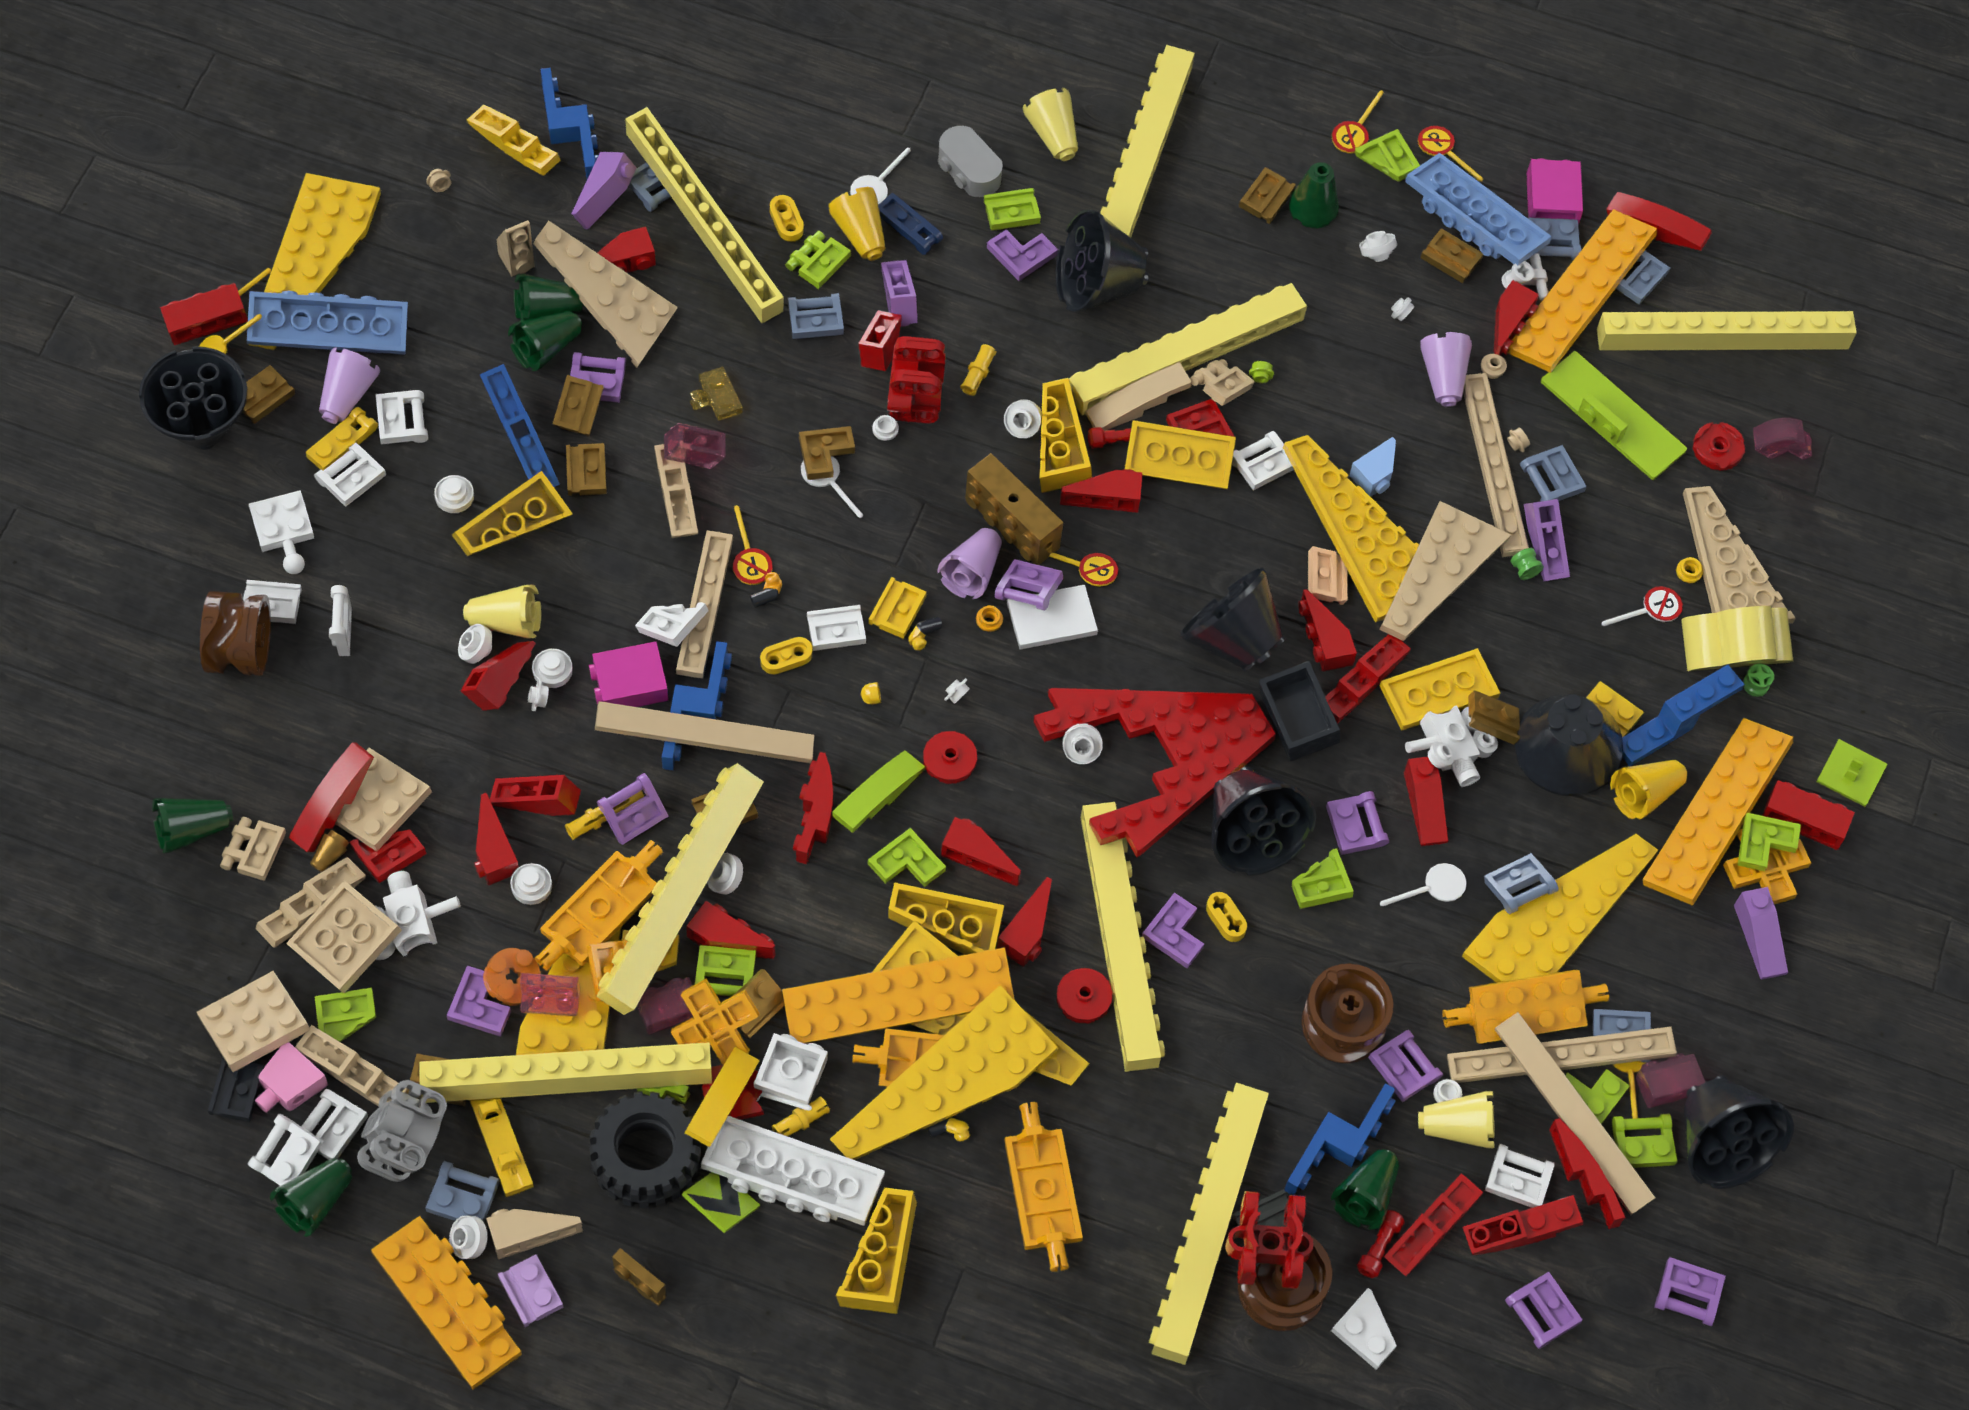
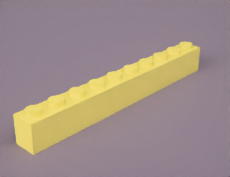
M1166 45L1163 54H1158L1155 68H1158L1157 72L1151 73L1148 86L1151 87L1150 91H1145L1141 105L1144 108L1142 111H1137L1134 122L1137 127L1135 130H1130L1127 141L1130 146L1128 149L1124 148L1120 163H1123L1121 168L1117 167L1113 182L1116 183L1115 187L1109 188L1106 202H1109L1108 206L1102 207L1100 212L1130 238L1193 66L1195 53Z
M646 107L626 118L627 136L759 321L764 323L782 313L784 297L650 110Z
M1292 283L1286 286H1278L1265 295H1257L1244 304L1233 305L1223 313L1210 315L1202 322L1189 324L1181 331L1174 334L1168 333L1160 340L1153 343H1145L1132 352L1121 353L1111 361L1100 362L1094 368L1085 372H1077L1069 378L1075 405L1081 415H1085L1086 410L1105 398L1159 370L1180 362L1184 370L1187 371L1304 320L1307 305Z
M1853 311L1603 312L1597 327L1599 350L1849 349L1857 333Z
M738 763L728 769L725 767L718 775L716 781L719 784L715 790H711L703 802L706 805L703 812H699L692 820V831L689 835L686 834L678 845L680 851L677 857H673L665 867L667 872L665 878L659 880L652 890L654 897L639 912L638 916L641 918L639 923L629 930L625 937V940L628 941L624 949H620L612 959L614 964L610 973L606 972L598 984L601 989L596 997L623 1015L636 1008L764 781Z
M1115 802L1082 806L1081 822L1109 982L1113 991L1112 999L1125 1072L1159 1068L1161 1057L1165 1056L1163 1041H1158L1157 1031H1160L1158 1014L1153 1015L1152 1005H1155L1154 990L1148 987L1147 979L1151 977L1150 966L1148 962L1144 963L1143 954L1146 953L1144 937H1139L1138 928H1141V917L1139 911L1135 912L1133 904L1137 902L1135 886H1130L1129 878L1132 877L1131 862L1125 860L1124 853L1128 851L1127 839L1122 838L1100 846L1089 826L1090 818L1116 810Z
M710 1042L419 1062L420 1085L440 1093L446 1101L712 1083ZM427 1099L425 1103L437 1101H435L434 1099Z
M1239 1083L1235 1084L1233 1092L1227 1091L1223 1107L1228 1108L1225 1117L1219 1116L1215 1133L1220 1134L1217 1143L1211 1142L1207 1158L1212 1160L1209 1169L1203 1168L1199 1184L1204 1185L1201 1195L1195 1193L1190 1209L1196 1211L1193 1221L1187 1219L1182 1235L1187 1237L1185 1247L1179 1246L1174 1263L1179 1264L1177 1274L1170 1273L1166 1289L1170 1290L1171 1293L1168 1300L1162 1299L1157 1316L1162 1317L1160 1328L1153 1327L1149 1343L1154 1344L1153 1355L1186 1364L1269 1094L1267 1092Z

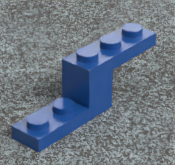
M551 68L541 69V78L551 144L581 141L586 179H588L599 156L594 155L593 151L598 150L596 134L591 135L590 131L595 129L593 114L588 115L587 105L561 107L560 97L555 98L554 93L559 92L557 77L552 78Z
M502 364L480 374L528 480L542 471L553 487L560 485L505 365Z
M716 642L708 689L675 685L670 713L715 720L716 717L722 716L723 701L719 700L721 693H726L728 677H724L725 669L730 670L732 654L728 653L727 643ZM664 742L662 753L663 769L674 770L675 761H680L682 745H678L675 742Z
M1726 665L1665 701L1658 717L1623 737L1622 758L1629 766H1632L1694 728L1700 714L1739 692L1745 684L1732 668Z
M1385 1083L1359 1129L1328 1112L1288 1179L1284 1189L1285 1192L1295 1195L1299 1188L1304 1190L1312 1177L1308 1173L1312 1165L1318 1167L1325 1153L1352 1167L1356 1159L1361 1161L1369 1148L1365 1144L1369 1136L1375 1138L1383 1124L1379 1122L1383 1113L1388 1115L1396 1101L1392 1099L1395 1088Z

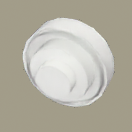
M1377 231L1367 235L1366 239L1359 246L1363 256L1375 261H1383L1389 258V254L1396 248L1397 242L1394 234Z
M1018 400L1006 409L1004 424L1011 435L1017 438H1028L1040 430L1042 426V412L1034 402Z
M450 475L437 483L434 492L435 501L438 507L445 512L460 513L471 506L474 500V490L466 478L459 475Z
M482 624L470 626L462 634L458 646L459 657L472 664L488 656L492 650V633L489 628Z
M559 649L544 650L533 661L532 671L535 680H541V685L548 686V688L563 686L572 676L573 667L571 659L564 651Z
M1076 724L1070 727L1063 737V750L1066 757L1077 764H1088L1095 761L1102 751V738L1099 731L1088 724Z
M723 853L707 881L709 888L719 894L727 895L732 893L742 879L743 865L741 860L730 853Z
M533 863L517 868L512 874L510 881L515 898L521 903L529 905L539 904L546 900L552 889L551 875L547 869Z
M477 1216L459 1217L452 1225L450 1231V1244L454 1249V1254L461 1259H475L480 1256L487 1243L485 1224Z

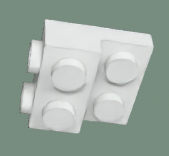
M774 1033L755 1079L754 1088L808 1105L826 1065L828 1052L824 1051L817 1044L809 1043L807 1045L798 1042L791 1035L782 1034L780 1036Z

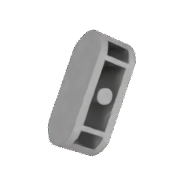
M955 126L942 134L939 141L938 162L942 170L948 171L954 178L957 186L961 189L963 188L970 196L984 197V195L995 193L1001 184L1002 160L970 127Z

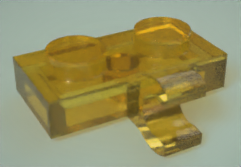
M724 367L699 374V381L704 391L698 389L690 392L692 397L690 403L693 410L711 404L718 421L743 412V407Z

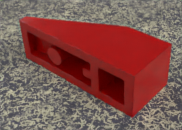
M1131 469L1114 470L1062 487L1060 505L1138 513L1142 472H1135Z
M1428 757L1408 759L1404 777L1420 845L1448 843L1439 770L1430 762Z
M565 775L497 778L494 782L490 801L492 806L550 816L575 815L581 790Z
M487 793L481 794L476 845L478 861L474 862V866L479 878L485 877L489 886L511 877L519 867Z
M955 817L942 843L941 856L1018 886L1021 870L981 827L969 819Z
M1049 877L1043 881L998 937L997 949L1005 947L1006 955L1023 967L1029 960L1035 961L1042 951L1040 944L1052 879Z

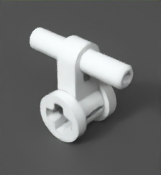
M1536 253L1530 257L1531 265L1526 261L1518 266L1515 263L1512 269L1502 276V284L1507 288L1511 281L1514 280L1523 286L1536 285L1539 300L1542 301L1548 294L1546 285L1548 278L1546 270L1542 268L1540 256Z

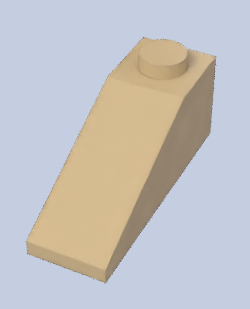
M502 1209L494 1212L491 1217L486 1218L498 1259L583 1232L580 1217L519 1209L510 1211Z

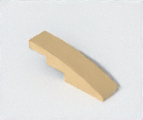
M1179 362L1128 385L1086 410L1085 414L1094 428L1101 427L1105 431L1142 417L1144 410L1167 402L1168 396L1190 388L1192 381Z
M681 443L655 445L654 450L671 537L698 534Z
M346 857L305 882L303 890L281 902L279 910L257 922L256 930L275 948L292 937L344 880L355 888L365 879L366 875Z
M312 1025L310 1026V1031L306 1032L295 1046L311 1062L377 1106L380 1098L399 1084L385 1075L381 1069L359 1057L357 1052ZM405 1088L402 1092L407 1094L408 1089Z

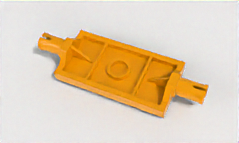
M650 840L635 857L631 856L630 858L624 857L616 851L540 928L541 933L551 942L535 957V961L540 966L544 964L543 969L548 971L563 954H567L583 967L589 961L587 946L607 942L653 895L652 890L657 882L649 877L647 868L663 853L660 846L656 845L654 847L655 842Z
M1580 970L1469 987L1470 1003L1466 1007L1443 1010L1442 1015L1449 1018L1443 1019L1446 1028L1463 1024L1473 1026L1476 1041L1479 1044L1502 1040L1494 1030L1495 1027L1519 1012L1534 1034L1587 1026L1585 1005L1609 1001V994L1605 995V992H1608V987L1606 984L1582 988Z
M885 1028L884 1043L880 1045V1048L854 1045V1052L864 1053L865 1056L853 1055L852 1063L878 1065V1068H880L879 1086L888 1087L944 1035Z
M1030 1102L1031 1107L1028 1108V1103H1024L1019 1106L1024 1125L1022 1133L1017 1136L1005 1137V1147L1025 1250L1046 1247L1050 1261V1270L1058 1272L1060 1265V1270L1064 1271L1069 1268L1064 1244L1080 1242L1083 1236L1062 1129L1051 1131L1044 1129V1126L1040 1123L1038 1104Z

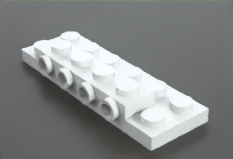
M730 1116L727 1117L712 1145L707 1148L701 1162L702 1169L727 1177L728 1183L732 1184L731 1187L740 1193H747L748 1190L759 1193V1198L769 1203H774L775 1200L785 1202L786 1207L791 1211L802 1212L804 1209L813 1212V1216L822 1222H829L830 1219L837 1221V1218L840 1217L863 1226L866 1223L885 1173L881 1169Z

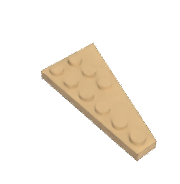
M548 221L533 244L551 266L558 269L565 278L566 284L570 288L573 287L580 296L581 302L600 325L612 334L617 340L616 344L621 350L624 349L632 359L631 362L637 368L678 307Z
M1710 486L1685 488L1683 497L1699 562L1703 568V578L1712 613L1751 606L1786 608L1782 602V596L1778 591L1775 592L1768 581L1769 576L1749 545L1744 544L1739 536L1740 531L1736 525H1732L1726 516V510ZM1787 610L1788 621L1793 623L1795 616L1791 611Z
M1440 501L1379 630L1404 641L1446 598L1452 595L1501 545L1507 542L1511 534Z

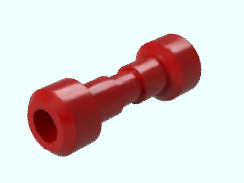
M1101 427L1090 428L1088 431L1089 446L1094 449L1103 448L1106 443H1115L1116 441L1128 442L1130 440L1131 428L1120 431H1104Z
M1387 1210L1385 1220L1381 1224L1374 1245L1371 1246L1368 1254L1361 1256L1357 1264L1358 1271L1362 1275L1369 1278L1378 1277L1383 1267L1381 1259L1385 1253V1248L1390 1243L1394 1233L1400 1232L1405 1222L1402 1215L1398 1212Z

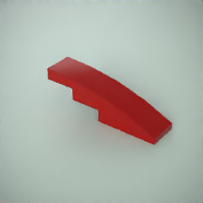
M1617 192L1607 207L1608 215L1612 210H1616L1657 228V235L1655 236L1657 241L1702 250L1712 234L1711 229L1683 214L1628 194Z
M1388 634L1360 658L1356 666L1339 680L1336 688L1325 696L1337 724L1392 672L1410 652V647L1400 639Z
M352 742L315 790L289 838L306 852H315L325 829L334 827L344 804H352L374 756L356 742Z
M1560 1118L1555 1119L1549 1130L1568 1182L1579 1179L1588 1205L1599 1203L1608 1229L1619 1227L1625 1219V1215L1605 1174L1574 1132Z
M1461 1173L1427 1211L1420 1215L1384 1258L1404 1276H1407L1484 1193Z

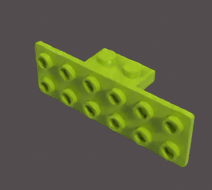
M1576 351L1560 362L1551 373L1548 372L1542 377L1541 383L1650 479L1654 480L1686 453L1687 447Z

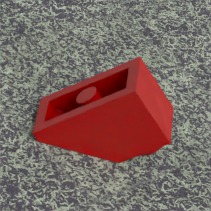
M877 311L859 342L862 367L882 371L887 370L893 359L894 345L899 337L902 315Z

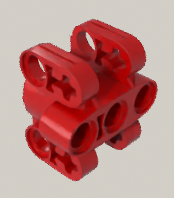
M909 336L899 337L896 340L887 405L889 415L895 420L918 423H934L938 420L946 353H944L945 345L943 342L936 339Z
M1246 1191L1241 1203L1240 1226L1230 1231L1225 1245L1228 1255L1239 1260L1238 1284L1253 1285L1257 1276L1256 1263L1282 1265V1288L1298 1289L1303 1274V1263L1309 1259L1314 1246L1312 1237L1308 1233L1303 1232L1302 1229L1305 1216V1196H1289L1284 1212V1227L1257 1225L1261 1212H1258L1260 1193ZM1243 1238L1245 1247L1237 1246L1233 1239ZM1263 1241H1273L1277 1248L1267 1249L1263 1245ZM1300 1244L1304 1245L1306 1251L1298 1252Z

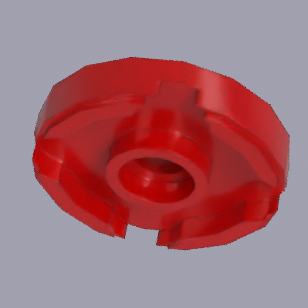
M1707 423L1695 435L1693 451L1696 458L1703 465L1711 469L1721 471L1731 469L1739 464L1745 453L1744 438L1735 427L1727 423Z
M944 731L934 735L927 742L923 751V764L927 773L931 777L934 776L936 779H939L940 782L945 784L959 783L966 780L974 771L977 764V749L973 742L964 734L955 731ZM953 753L955 756L953 758H949L946 756V754Z
M1079 968L1070 971L1062 977L1057 988L1056 1001L1067 1018L1077 1023H1091L1107 1014L1112 1003L1113 991L1109 981L1103 974L1093 969ZM1087 991L1090 995L1083 997L1080 992Z

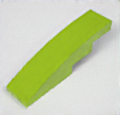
M903 751L853 791L832 812V816L854 833L868 817L872 819L886 804L890 805L925 770V766L907 751Z

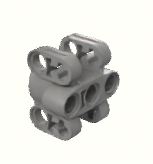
M410 1080L400 1082L393 1090L388 1091L380 1098L379 1108L369 1117L362 1132V1138L368 1142L359 1150L357 1156L361 1167L394 1182L404 1180L411 1173L423 1167L436 1140L447 1107L446 1100L440 1093ZM405 1088H407V1089L409 1090L408 1094H406V1093H404V1092H402V1091H403ZM422 1094L423 1097L420 1100L417 1099ZM427 1099L437 1101L439 1111L436 1114H433L430 1106L425 1103ZM371 1152V1155L376 1160L371 1163L369 1161L370 1156L366 1153ZM391 1167L405 1173L403 1175H396Z

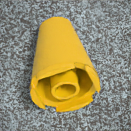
M860 187L855 189L856 194L849 196L848 192L835 198L829 204V212L863 259L873 261L880 258L885 250L877 195L872 187Z
M1677 760L1623 767L1615 771L1611 777L1610 787L1611 790L1615 788L1617 797L1613 798L1615 804L1630 819L1645 818L1686 783L1687 771L1684 765Z

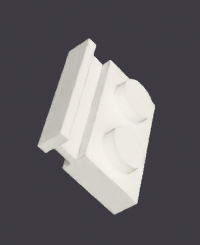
M247 580L244 601L250 596L265 594L268 596L270 603L271 622L296 624L300 593L302 592L300 584Z
M860 605L807 612L813 651L866 644Z

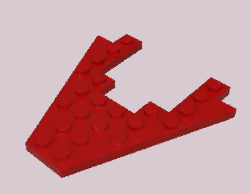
M1051 688L1048 690V697L1055 709L1034 715L1033 721L1044 742L1063 737L1065 732L1076 724H1088L1094 727L1119 719L1129 739L1155 732L1174 766L1153 773L1152 780L1160 796L1092 817L1089 820V826L1100 846L1126 838L1136 857L1142 855L1215 792L1213 787L1217 781L1242 769L1275 740L1276 735L1252 694Z

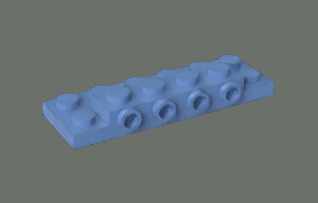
M1438 153L1407 174L1405 182L1423 195L1422 204L1425 210L1430 214L1436 213L1440 216L1445 226L1457 229L1465 241H1473L1479 246L1481 253L1485 256L1491 255L1495 259L1504 256L1518 266L1550 243L1552 236L1441 153Z
M250 291L248 321L258 314H261L262 318L247 329V344L327 350L337 348V350L347 349L358 352L405 355L408 302L376 300L375 297L371 296L355 299L344 294L326 297L321 293L315 292L308 295H298L294 291H283L282 293Z

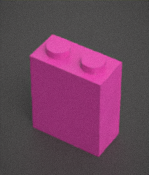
M1531 159L1527 170L1528 218L1576 219L1579 224L1583 213L1581 162Z
M657 642L592 654L593 664L589 665L591 680H597L598 688H594L597 704L600 701L639 707L668 701V690Z

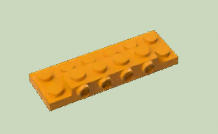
M420 1216L371 1249L379 1264L472 1389H475L522 1355L521 1350L504 1329L502 1322L505 1320V1317L496 1305L490 1308L485 1301L488 1295L480 1283L473 1285L468 1278L471 1272L462 1260L457 1263L451 1256L454 1253V1249L445 1237L439 1240Z

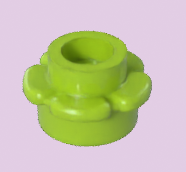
M1264 361L1254 362L1252 369L1249 370V375L1252 376L1255 382L1266 383L1273 378V366Z

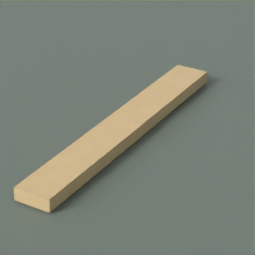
M1487 373L1466 375L1463 394L1494 525L1496 528L1511 534L1509 540L1500 546L1502 557L1514 556L1521 550L1529 547Z
M600 701L597 705L595 730L805 763H811L814 735Z
M1519 1012L1495 1027L1496 1033L1557 1116L1574 1132L1597 1161L1616 1196L1629 1214H1634L1654 1200L1655 1197Z
M1671 1027L1542 1042L1544 1048L1561 1070L1675 1057L1677 1054ZM1507 1047L1447 1054L1450 1079L1457 1083L1527 1075Z

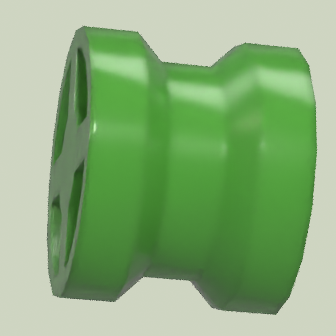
M1533 548L1521 550L1511 558L1512 565L1519 570L1518 575L1521 580L1533 578L1544 568L1541 561L1536 559V552Z
M1760 663L1751 666L1743 680L1745 684L1744 690L1756 697L1765 695L1774 680L1772 669Z

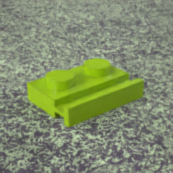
M1033 188L984 195V204L991 231L1039 224L1041 221Z

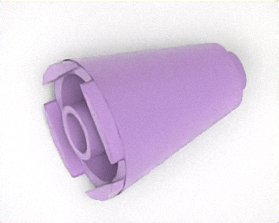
M1446 332V337L1438 338V334H1432L1421 340L1420 348L1435 399L1445 407L1455 406L1462 399L1472 347L1470 337L1462 333Z
M333 348L329 354L319 412L323 415L322 418L332 424L345 420L380 372L377 365L375 369L369 365L371 360L347 349H343L342 353L336 352L337 348Z
M982 528L942 559L938 566V573L941 571L943 576L941 581L950 592L962 598H965L967 595L974 596L972 599H977L983 595L987 589L1002 544L999 534L993 529Z

